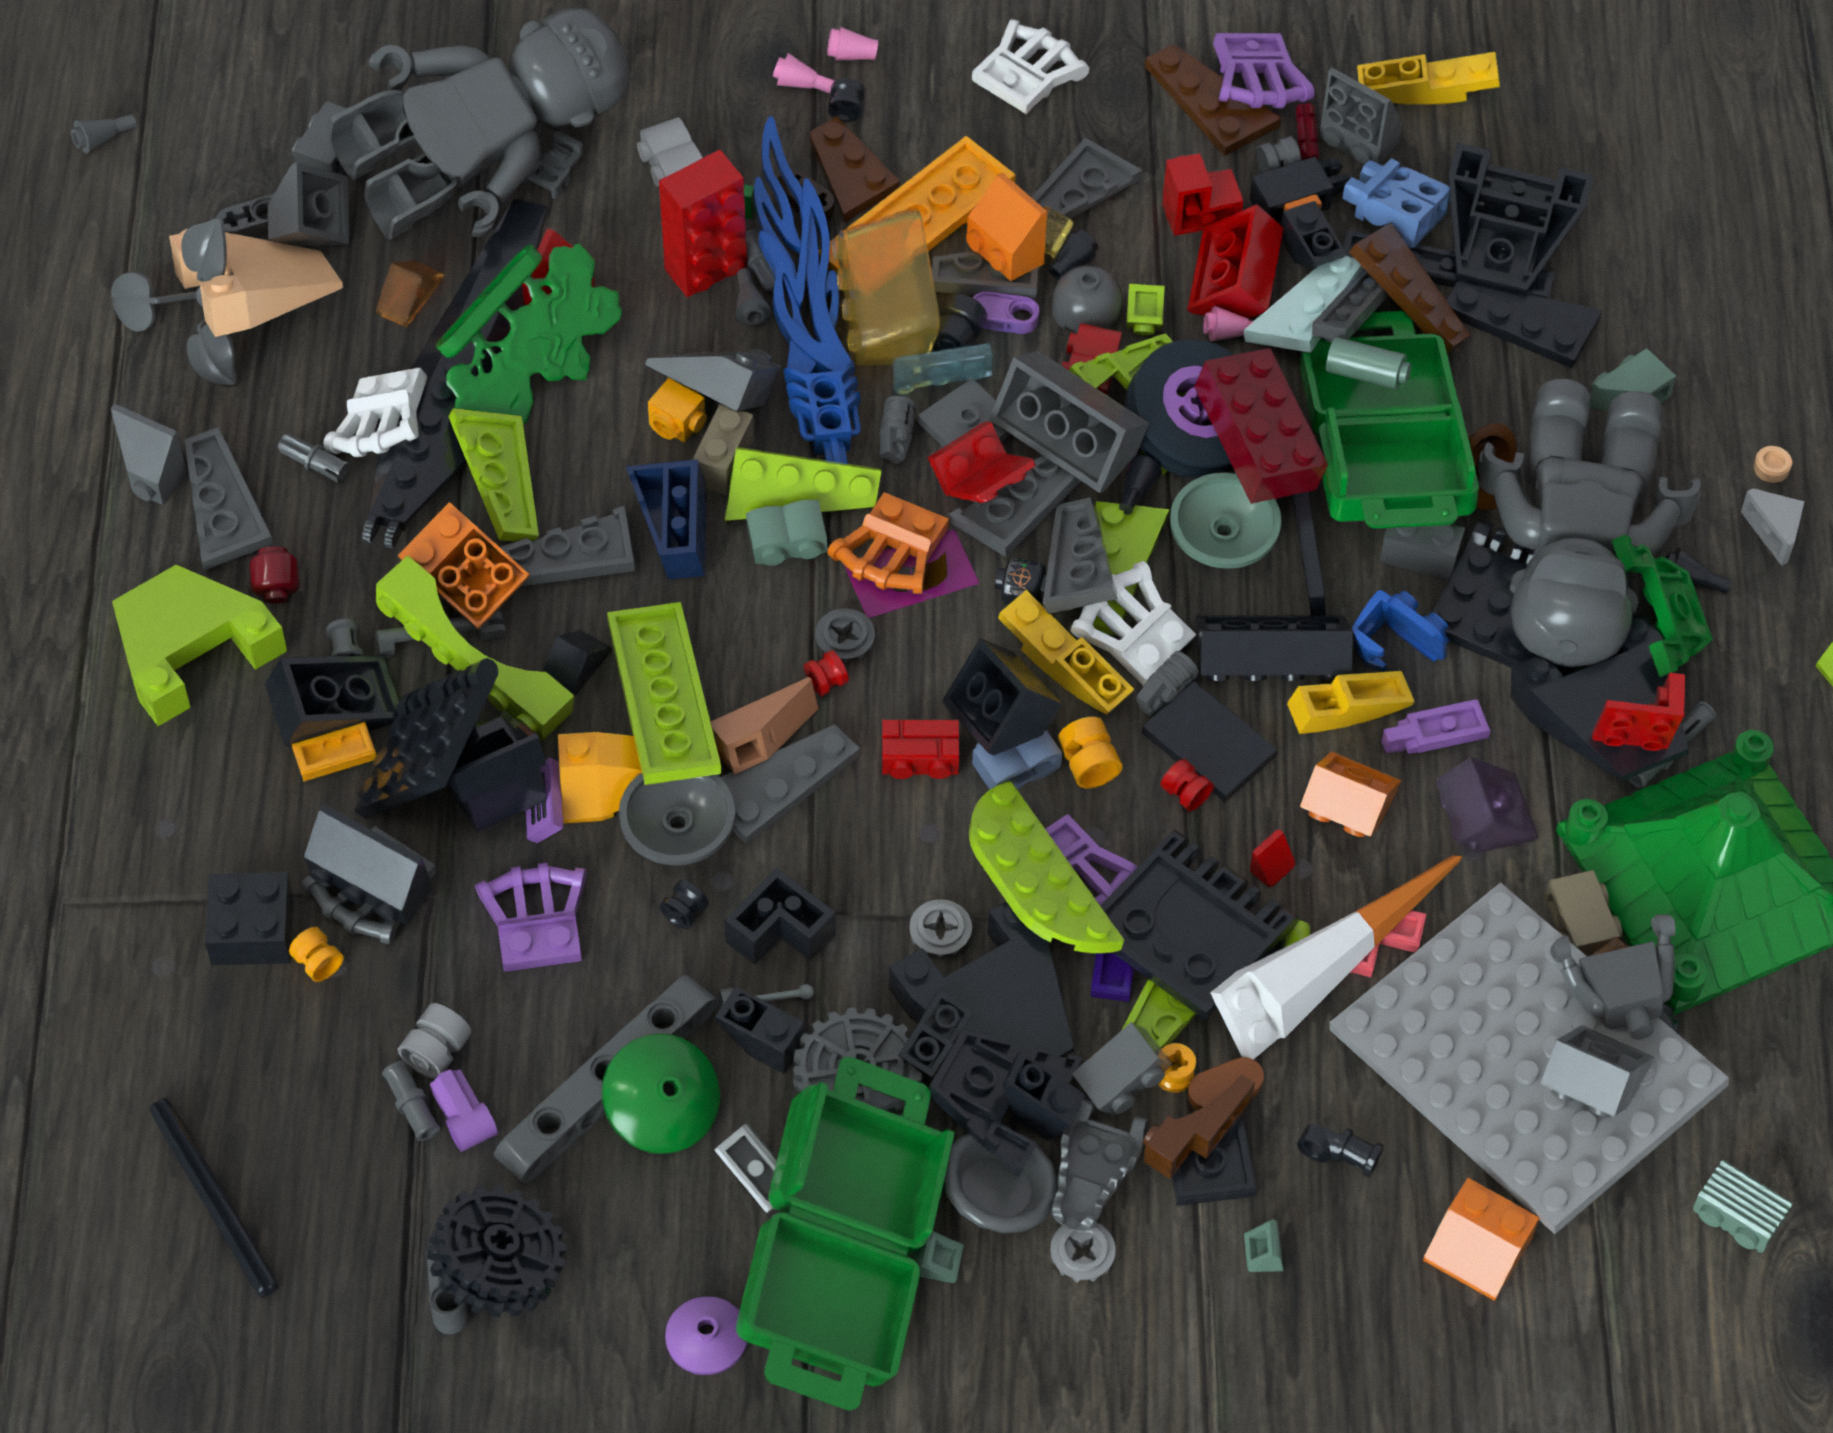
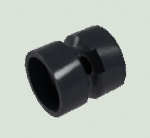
M957 293L949 295L939 310L937 319L934 320L926 335L928 347L933 353L948 361H964L975 344L974 338L980 334L987 321L986 309L977 300L967 295Z

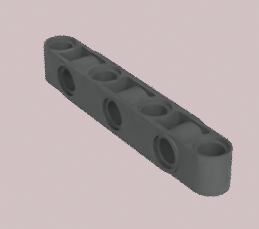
M685 974L681 976L505 1136L497 1146L494 1157L523 1184L531 1182L605 1115L602 1104L603 1081L599 1078L605 1074L611 1059L622 1047L639 1037L650 1034H669L686 1040L713 1014L718 1005V999L691 975ZM664 1022L672 1024L671 1027L666 1029L655 1027ZM550 1126L558 1128V1131L552 1134L541 1132Z

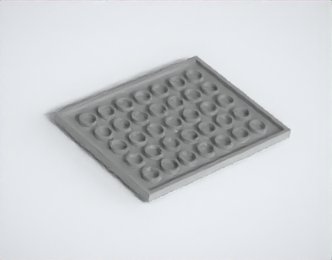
M1500 882L1330 1021L1329 1025L1330 1031L1528 1211L1540 1217L1539 1221L1556 1234L1722 1092L1729 1084V1077L1660 1018L1651 1020L1654 1027L1653 1034L1647 1038L1636 1040L1631 1037L1627 1025L1609 1029L1605 1027L1600 1017L1592 1016L1571 994L1561 972L1563 968L1561 962L1556 963L1550 954L1552 944L1564 936ZM1570 942L1572 958L1579 965L1580 958L1587 956ZM1581 1025L1655 1057L1629 1106L1615 1117L1612 1115L1611 1117H1603L1594 1114L1588 1109L1589 1105L1576 1099L1568 1101L1558 1098L1551 1093V1088L1540 1084L1555 1041Z

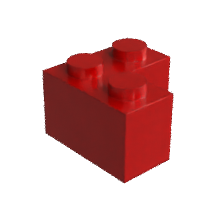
M1200 153L1189 156L1182 155L1166 160L1162 206L1173 236L1203 231L1204 227L1242 211L1243 198L1231 169L1207 172Z

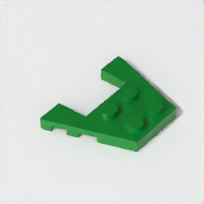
M1622 535L1611 541L1618 560L1625 567V572L1642 574L1645 583L1643 587L1644 596L1654 608L1658 619L1655 623L1656 630L1663 638V640L1649 645V649L1659 677L1669 675V673L1677 671V667L1689 661V657L1700 652L1713 639L1689 571L1663 556L1655 559L1651 554L1650 548L1643 544L1635 547L1630 544L1632 543L1631 537Z

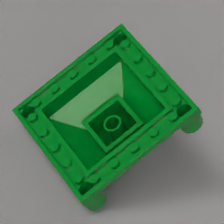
M1747 730L1741 733L1735 742L1732 752L1691 768L1684 773H1679L1662 780L1660 783L1638 790L1631 795L1614 800L1604 806L1593 799L1578 800L1571 807L1568 818L1558 822L1556 827L1558 835L1581 871L1594 870L1598 882L1605 885L1609 897V910L1612 916L1618 917L1622 928V936L1629 947L1649 942L1657 945L1658 938L1652 929L1651 918H1656L1655 915L1668 914L1674 918L1675 936H1670L1671 944H1674L1675 963L1673 994L1667 1002H1664L1666 1006L1673 1010V1016L1833 947V860L1770 766L1769 762L1773 754L1774 745L1771 738L1759 730Z

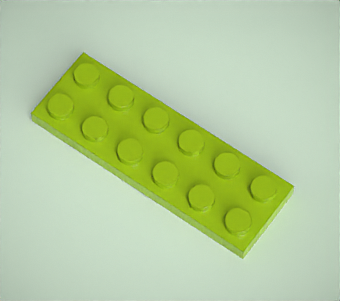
M681 602L607 612L608 627L644 784L649 785L721 774V763Z

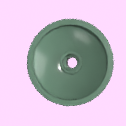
M1213 473L1201 476L1181 489L1172 504L1170 526L1177 544L1191 558L1208 566L1232 569L1253 564L1265 557L1273 549L1280 534L1281 513L1275 499L1251 504L1237 474ZM1219 533H1226L1228 536H1223Z

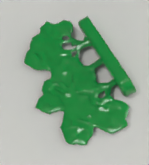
M580 243L575 244L572 248L566 246L554 247L549 256V272L545 278L533 279L530 274L540 264L542 255L532 244L524 247L439 339L435 347L447 358L457 355L469 342L474 343L475 347L472 363L455 365L446 374L447 386L456 396L455 409L522 416L523 424H526L533 404L530 377L534 373H541L547 381H558L564 376H569L572 380L587 381L590 355L582 344V336L595 333L604 335L607 330L620 321L622 308L619 306L620 298L616 290H611L604 286L594 288L591 285L595 260ZM522 283H525L528 286L532 301L529 305L512 311L505 302ZM549 286L552 289V293L548 295L541 287ZM499 311L510 322L511 329L503 340L487 342L481 333V329ZM492 346L500 347L502 352L495 354ZM483 350H487L492 358L493 369L489 373H485L482 367L481 359L483 360L486 357ZM474 365L478 368L479 375L476 377L471 373Z

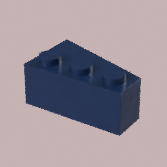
M698 459L626 466L668 579L705 576L706 481Z

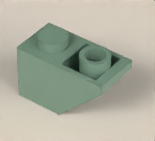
M1646 348L1635 356H1627L1616 369L1610 373L1604 372L1594 380L1591 386V407L1597 410L1608 411L1615 397L1629 391H1642L1651 394L1662 403L1670 398L1676 375Z

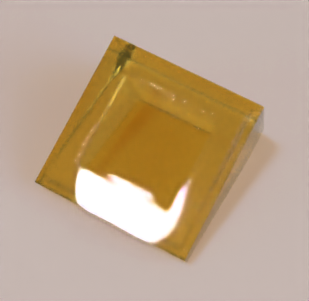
M1045 205L1043 207L1047 211L1045 252L1056 257L1072 229L1074 221Z

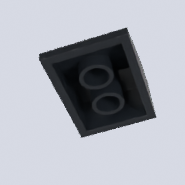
M383 655L280 658L265 682L285 747H292L294 743L363 722L366 723L368 731L391 725L399 717L396 709L399 700Z

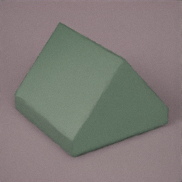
M1272 1219L1245 1232L1247 1271H1283L1281 1240L1277 1221Z

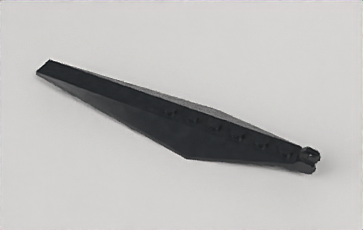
M513 198L411 369L420 367L427 375L416 411L419 437L412 441L405 439L391 446L386 453L379 454L370 512L362 531V539L365 542L372 543L382 525L388 527L384 535V545L394 549L402 531H406L410 520L467 462L448 417L455 407L456 396L447 386L446 374L455 365L472 363L475 351L474 343L469 342L462 351L452 358L445 357L435 346L444 333L518 252L529 244H532L536 249L538 248L547 206ZM522 284L505 302L512 311L518 310L524 304ZM497 311L483 326L481 333L487 342L501 341L509 334L511 329L510 322ZM492 346L495 354L502 352L500 347ZM483 350L486 357L483 360L481 359L482 367L485 373H489L493 369L492 358L487 350ZM474 365L471 373L476 377L479 374L478 368ZM400 415L396 427L400 426V421H402V415Z

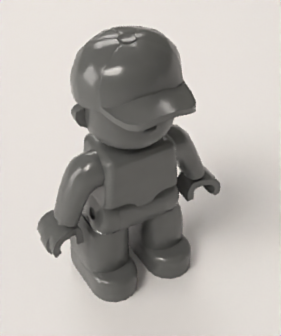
M579 6L566 7L553 12L542 19L543 26L536 21L527 22L522 27L519 33V43L515 46L510 56L509 70L500 58L494 57L490 59L480 49L467 45L445 46L411 52L410 57L403 48L397 45H386L377 50L371 56L368 66L378 71L388 65L394 66L400 71V74L388 80V91L377 93L331 117L328 137L336 158L353 181L373 171L377 167L378 162L410 145L418 143L424 151L413 160L407 159L373 176L366 182L365 201L375 223L384 236L391 240L412 228L414 222L437 210L452 198L457 187L466 185L483 169L503 158L498 170L485 187V192L473 191L460 197L458 201L461 211L472 206H478L486 213L484 218L475 221L472 236L481 237L492 231L496 222L498 207H502L537 164L540 155V142L535 132L537 120L554 126L567 124L575 127L586 126L592 122L594 114L599 116L609 111L625 95L630 82V71L624 49L612 28L598 14ZM412 74L415 78L449 76L441 81L410 87L406 92L399 91L406 86ZM444 173L447 174V176L449 177V179H450V181H451L452 183H450V182L448 181V179H447V177L445 176Z
M1555 379L1546 382L1539 388L1527 435L1523 477L1527 484L1532 485L1530 494L1532 504L1528 502L1518 481L1524 453L1516 452L1514 462H1505L1494 456L1495 447L1490 442L1486 443L1484 450L1481 451L1477 465L1479 473L1478 484L1485 492L1494 495L1500 518L1510 538L1520 546L1534 549L1533 557L1530 559L1526 569L1515 573L1510 584V590L1514 593L1511 604L1512 627L1517 638L1524 647L1548 662L1558 666L1576 667L1595 664L1616 654L1629 635L1632 614L1637 609V596L1628 587L1625 567L1618 560L1611 540L1622 535H1628L1632 538V543L1630 544L1635 547L1641 544L1650 548L1651 554L1654 557L1668 539L1674 527L1685 525L1692 519L1694 510L1697 509L1700 500L1701 483L1698 478H1695L1688 483L1687 490L1673 491L1667 487L1668 478L1659 477L1654 499L1655 508L1641 523L1631 524L1638 504L1645 502L1650 489L1663 426L1664 408L1653 395L1642 391H1629L1619 394L1612 400L1608 409L1600 443L1599 464L1582 461L1584 437L1590 415L1591 395L1587 388L1579 382L1570 379Z

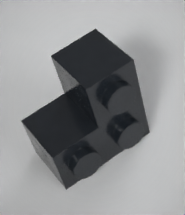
M775 868L724 920L726 943L753 964H756L780 939L811 961L836 935V912L778 868Z

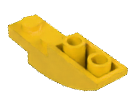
M1495 52L1429 63L1426 62V56L1423 54L1357 65L1359 83L1387 97L1392 103L1413 105L1467 101L1466 92L1500 87Z
M1027 590L1000 612L998 619L1023 643L1021 651L1064 689L1096 710L1108 715L1134 691V688L1083 637L1076 640L1051 614L1047 613L1046 609Z

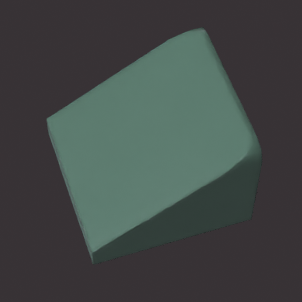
M932 1231L926 1244L911 1254L910 1258L918 1264L920 1277L954 1283L957 1281L964 1244Z

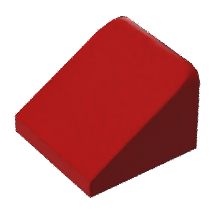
M1280 829L1274 831L1252 852L1250 872L1270 888L1278 883L1295 866V860L1286 837Z

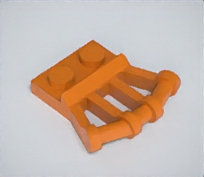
M884 492L870 514L865 516L862 526L844 539L838 538L832 542L827 550V554L834 561H841L853 573L854 578L861 581L865 579L876 583L877 588L885 591L888 588L913 590L914 594H923L927 561L948 530L949 519ZM869 539H873L874 541L863 557L858 558L852 552ZM887 545L897 549L886 567L879 569L874 566ZM909 555L917 558L914 575L898 574Z

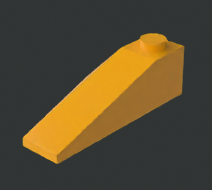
M602 732L558 734L563 824L597 822L614 817V813L619 811L620 801L625 789L636 776L642 773L634 736Z

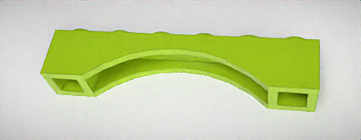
M408 555L376 584V603L378 608L390 618L394 616L399 620L413 639L425 642L431 648L434 656L443 664L447 665L449 663L456 670L463 671L466 667L489 658L471 646L455 630L444 613L438 597L435 578ZM492 659L497 664L499 673L487 697L489 702L498 711L503 712L505 710L520 724L525 723L537 734L542 742L573 712L574 695L547 672L527 671L507 666Z

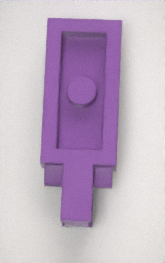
M1475 699L1407 714L1406 719L1398 721L1396 727L1383 730L1381 743L1386 754L1402 752L1405 749L1408 754L1421 753L1489 738L1491 731L1480 703Z

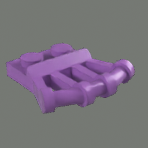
M1216 33L1213 45L1221 64L1220 72L1224 73L1218 100L1227 102L1230 99L1249 104L1251 108H1261L1262 105L1284 108L1285 104L1294 101L1306 102L1313 99V85L1291 62L1281 33ZM1234 73L1242 74L1247 89L1231 86ZM1256 73H1264L1270 91L1262 90ZM1279 73L1293 86V88L1285 90Z
M1069 814L1045 829L1073 869L1099 894L1095 899L1100 906L1137 868L1134 863L1099 847ZM1093 861L1116 872L1117 875L1112 883L1109 885L1088 862Z
M546 862L539 863L538 868L521 870L520 866L511 867V871L487 883L483 880L475 884L479 898L498 927L504 972L582 961L576 913L586 882V869L576 867L575 871L548 866ZM550 882L571 886L564 911L554 912ZM540 883L545 914L527 916L523 885ZM513 887L517 918L507 919L494 896Z

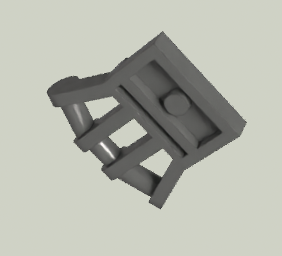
M374 826L371 829L422 857L430 879L436 874L435 864L378 827ZM310 875L303 880V889L308 895H313L323 910V917L329 921H338L343 925L344 931L351 935L358 933L380 938V942L391 945L393 943L400 921L395 920L393 923L387 920L384 923L371 921V917L376 913L374 911L375 907L365 902L357 911L351 912L347 907L352 901L346 898L342 892L336 897H332L327 890L328 887L319 884Z

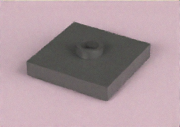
M971 378L918 414L917 423L942 447H945L982 422H992L989 420L996 400L978 382ZM992 422L1001 442L1012 435Z

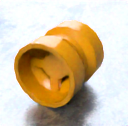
M311 927L300 933L293 940L289 947V954L296 962L305 965V972L313 981L321 982L331 977L340 968L344 956L337 947L327 943V936L320 928Z

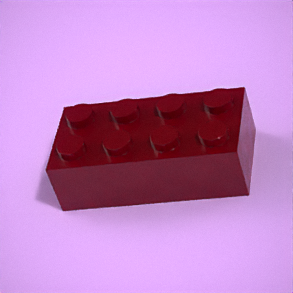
M1271 348L1205 361L1194 387L1250 503L1253 504L1316 490L1328 463Z

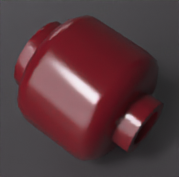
M280 546L265 547L258 550V555L251 559L249 565L251 590L255 595L265 598L266 603H284L288 600L287 596L298 591L300 585L298 560L293 554L288 553L287 548Z

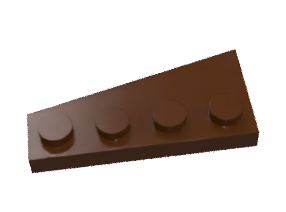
M1175 44L1145 58V68L1224 156L1280 127L1281 118L1263 105L1261 108H1251L1249 104L1230 99L1227 102L1218 100L1223 78Z

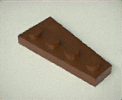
M1392 223L1387 224L1357 242L1349 251L1355 260L1425 334H1436L1444 340L1447 354L1462 345L1470 336V333Z

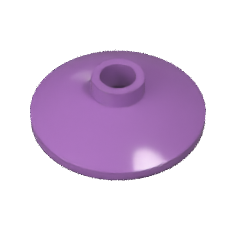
M707 1296L691 1299L679 1306L671 1315L665 1332L666 1346L672 1359L681 1368L698 1375H714L731 1368L742 1357L747 1346V1342L742 1340L736 1331L739 1310L726 1300ZM704 1325H710L714 1328L707 1335L699 1332V1328Z

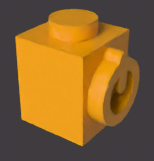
M668 378L648 401L649 424L658 435L665 439L671 440L675 437L685 443L693 432L698 433L706 422L707 415L705 414L704 397L698 391L685 387L671 378Z

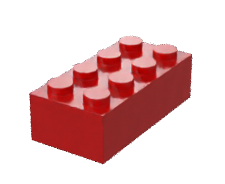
M720 149L659 180L665 271L687 298L697 292L706 291L718 281L728 276H734L740 269L747 267L744 177Z

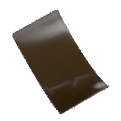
M946 550L937 560L926 565L923 591L938 586L947 578ZM902 567L898 574L910 575L911 567ZM912 567V573L914 575L915 567ZM893 588V590L897 592L908 591V589Z

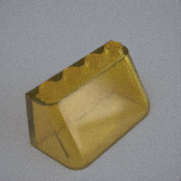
M904 210L840 231L838 237L833 239L832 255L834 259L839 261L840 268L837 273V284L839 290L844 291L845 299L842 304V313L844 320H849L848 349L849 351H854L856 365L926 364L939 331V311L920 211Z

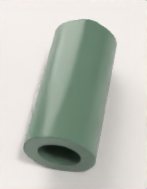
M1339 337L1333 339L1326 362V372L1396 390L1401 383L1406 384L1408 382L1412 364L1407 362L1406 354Z

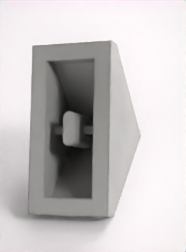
M1753 488L1747 491L1741 513L1780 565H1785L1788 563L1795 543L1805 501Z

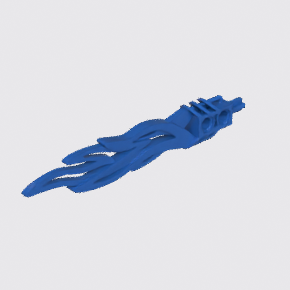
M769 117L764 126L762 138V169L764 177L779 205L782 220L777 214L760 177L755 179L754 203L761 228L759 232V247L775 278L773 292L774 316L782 335L789 344L787 368L783 370L785 382L787 383L786 390L790 399L789 406L791 413L798 420L801 437L806 441H812L814 455L824 454L826 461L848 464L846 451H850L851 437L857 436L861 431L858 414L861 396L860 392L856 391L858 381L857 377L853 376L855 372L854 361L851 360L835 331L838 317L839 293L835 271L831 270L827 276L830 252L828 225L822 204L810 180L805 178L802 188L792 173L784 156L775 120L773 117ZM769 147L773 151L777 167L785 184L799 206L802 223L801 241L794 227L788 198L774 175L769 159ZM764 210L787 247L800 253L797 274L791 256L772 229ZM816 228H817V231H818V233H819L820 243H821V260H820V265H819V258H818V243H817ZM805 274L809 308L816 340L807 331L800 315L804 299ZM783 287L791 307L792 318L786 308ZM831 296L830 312H828L826 299ZM851 418H852V421H853L854 429H851V424H850ZM831 426V427H834L835 429H828V428H825V427Z

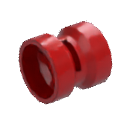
M1186 758L1177 761L1166 772L1160 784L1169 795H1176L1179 798V803L1188 812L1199 808L1214 789V783L1205 775L1199 776L1195 772L1194 765Z

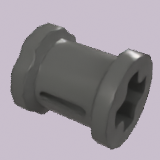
M339 619L331 622L326 627V634L331 639L333 648L330 657L364 655L362 649L359 648L357 636L360 633V626L357 621L353 619Z

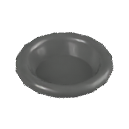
M967 1133L957 1138L951 1147L943 1185L946 1196L962 1216L981 1228L1000 1233L1024 1232L1044 1222L1052 1211L1053 1201L1058 1190V1178L1053 1163L1037 1144L1021 1175L1017 1177Z

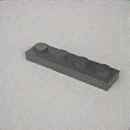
M1363 268L1312 323V336L1325 338L1328 342H1332L1335 337L1348 340L1389 296L1388 293Z

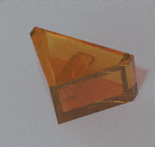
M414 260L391 263L376 307V314L407 328L444 279V274Z

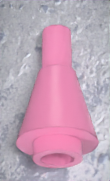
M789 53L786 59L779 57L773 73V77L778 78L777 86L809 89L813 87L830 93L831 85L835 82V80L818 75L816 71Z
M1214 306L1211 313L1207 312L1205 314L1203 331L1204 334H1208L1211 342L1243 337L1244 329L1254 321Z

